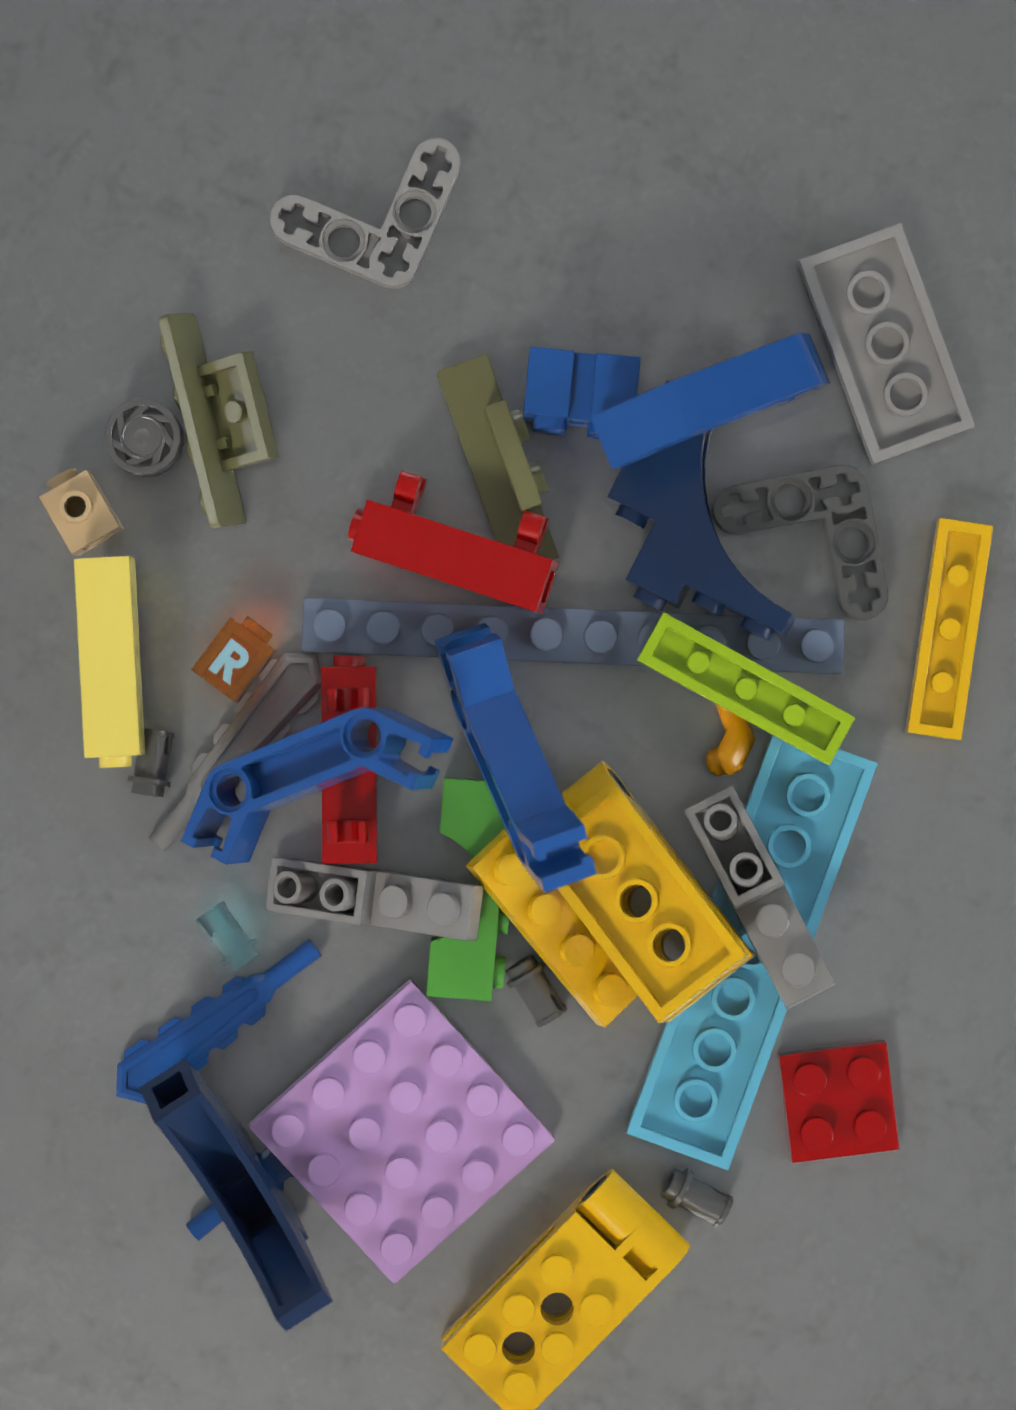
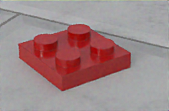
M879 1040L777 1053L789 1153L792 1163L900 1150L886 1041Z

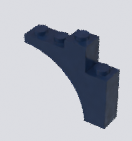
M713 430L674 444L622 467L607 496L612 504L618 506L615 516L643 530L647 522L654 524L626 577L627 582L637 588L633 597L662 612L666 603L679 609L688 591L695 593L691 601L692 603L717 616H721L725 608L743 617L744 619L740 627L758 637L769 641L772 634L775 633L786 638L795 621L793 614L760 593L738 571L722 547L713 525L706 489V461Z
M184 1058L139 1087L154 1123L182 1158L220 1215L255 1276L275 1320L281 1327L288 1331L333 1302L305 1241L309 1238L292 1201L263 1168L247 1131L191 1063Z

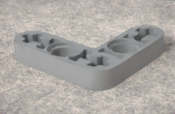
M442 138L427 139L419 144L412 155L381 229L304 196L295 194L284 196L272 207L269 218L271 229L280 242L382 287L389 289L404 288L416 277L457 182L461 168L459 152L452 143ZM437 151H443L446 153L445 163L451 166V169L448 173L439 171L433 182L432 190L442 191L440 198L436 199L425 189L409 187L413 179H416L421 185H423L426 179L428 166L422 162L423 157H434ZM412 199L424 201L431 209V217L428 223L417 229L404 225L399 216L403 204ZM296 207L304 209V220L319 227L320 216L329 218L330 220L321 230L319 247L309 244L313 240L314 234L303 228H297L293 235L285 233L286 224L280 219L282 213L292 214ZM338 228H351L360 237L359 248L353 255L340 257L330 250L329 238ZM394 228L405 238L422 241L418 249L407 243L403 253V262L409 265L406 273L396 271L393 278L385 275V265L379 259L382 255L392 256L397 247L398 238L388 237L391 229Z

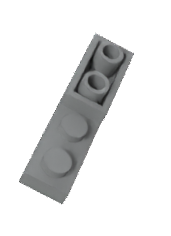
M733 785L684 810L723 891L786 1009L788 1010L836 985L829 968L786 890L781 875Z
M272 857L265 911L359 926L371 925L465 941H477L484 886L395 871Z

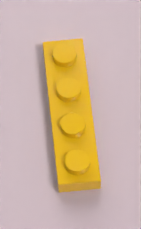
M938 518L936 520L905 728L907 733L954 740L962 739L993 526L945 518Z
M505 829L465 865L596 1025L602 1027L609 1025L638 996L558 888L544 893L524 869Z

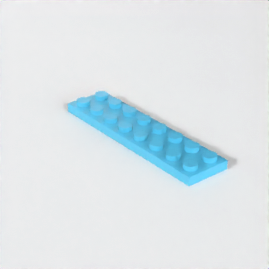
M771 735L744 808L781 875L784 886L811 937L814 939L878 763L838 749L830 766ZM717 880L711 898L755 956L671 1022L665 1021L625 1131L629 1135L729 1170L787 1009Z

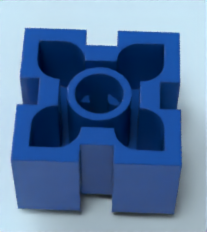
M530 347L523 409L524 422L533 423V433L563 436L567 426L587 427L586 437L599 440L590 417L637 396L641 357L604 353L588 354L577 353L572 350Z

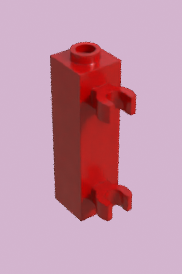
M402 470L395 486L391 507L367 499L364 510L358 508L355 511L348 531V539L353 541L350 552L537 613H544L560 562L537 555L549 525V518L524 510L514 547L415 515L428 479Z
M333 656V667H321V723L354 709L378 708L377 667H366V656ZM375 722L370 725L367 734L368 741L374 749L378 746V726ZM370 770L322 790V864H375L378 862V773Z

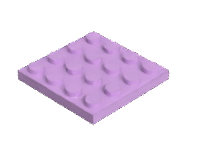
M411 978L249 1122V1128L394 1285L556 1140L554 1135Z

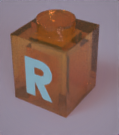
M248 615L242 623L230 617L191 670L233 702H239L277 652L275 648L268 644L273 634Z

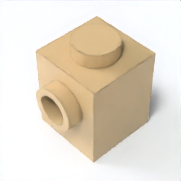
M74 467L58 474L46 483L50 491L39 496L73 555L80 556L125 530L95 476L88 470L78 474Z

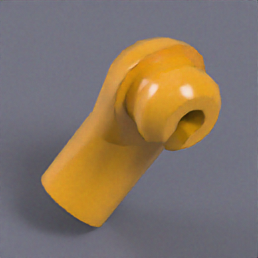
M716 705L725 734L719 746L707 752L705 758L706 766L715 776H723L726 773L734 775L743 768L755 743V735L751 723Z

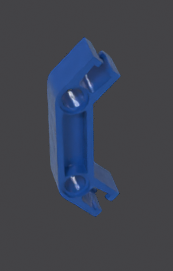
M798 333L665 383L595 414L590 419L611 468H622L674 444L774 405H783L794 400L800 394L809 390H817L830 384V380L810 334Z
M482 623L436 639V648L458 722L515 853L524 869L544 893L597 874L593 858L589 854L584 853L578 843L587 839L585 826L565 804L516 694L501 638L496 633L491 634L490 627L486 623Z
M386 707L354 709L214 768L205 780L181 842L192 848L213 846L214 849L211 857L226 865L250 862L271 810L370 770L410 790L433 789L440 771L432 766H428L427 771H420L400 758V753L406 746L408 739L421 744L418 754L429 759L431 753H448L454 738L394 709ZM373 722L377 724L381 733L380 743L375 749L370 745L367 736L368 729ZM239 777L243 780L246 787L245 798L242 802L239 801L235 792L236 782ZM228 815L231 818V823L223 848L221 849L220 846L223 838L216 834L225 816Z

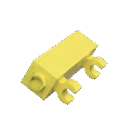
M131 556L74 559L84 758L99 757V768L132 766V756L145 754L135 558Z

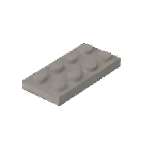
M902 223L805 257L797 262L871 465L976 427Z

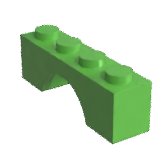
M444 777L440 833L456 841L473 859L505 827L484 780ZM484 888L477 941H465L440 936L431 937L426 996L492 1001L493 988L503 989L506 956H495L497 934L508 935L509 918Z

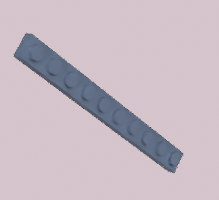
M304 597L302 652L439 658L435 644L436 639L486 623L490 627L491 634L496 633L501 638L506 659L509 661L645 666L636 660L663 612L545 608L544 613L541 614L519 606ZM666 613L770 671L842 674L845 620L795 618L786 638L773 633L770 640L767 641L740 627L744 619L741 616Z

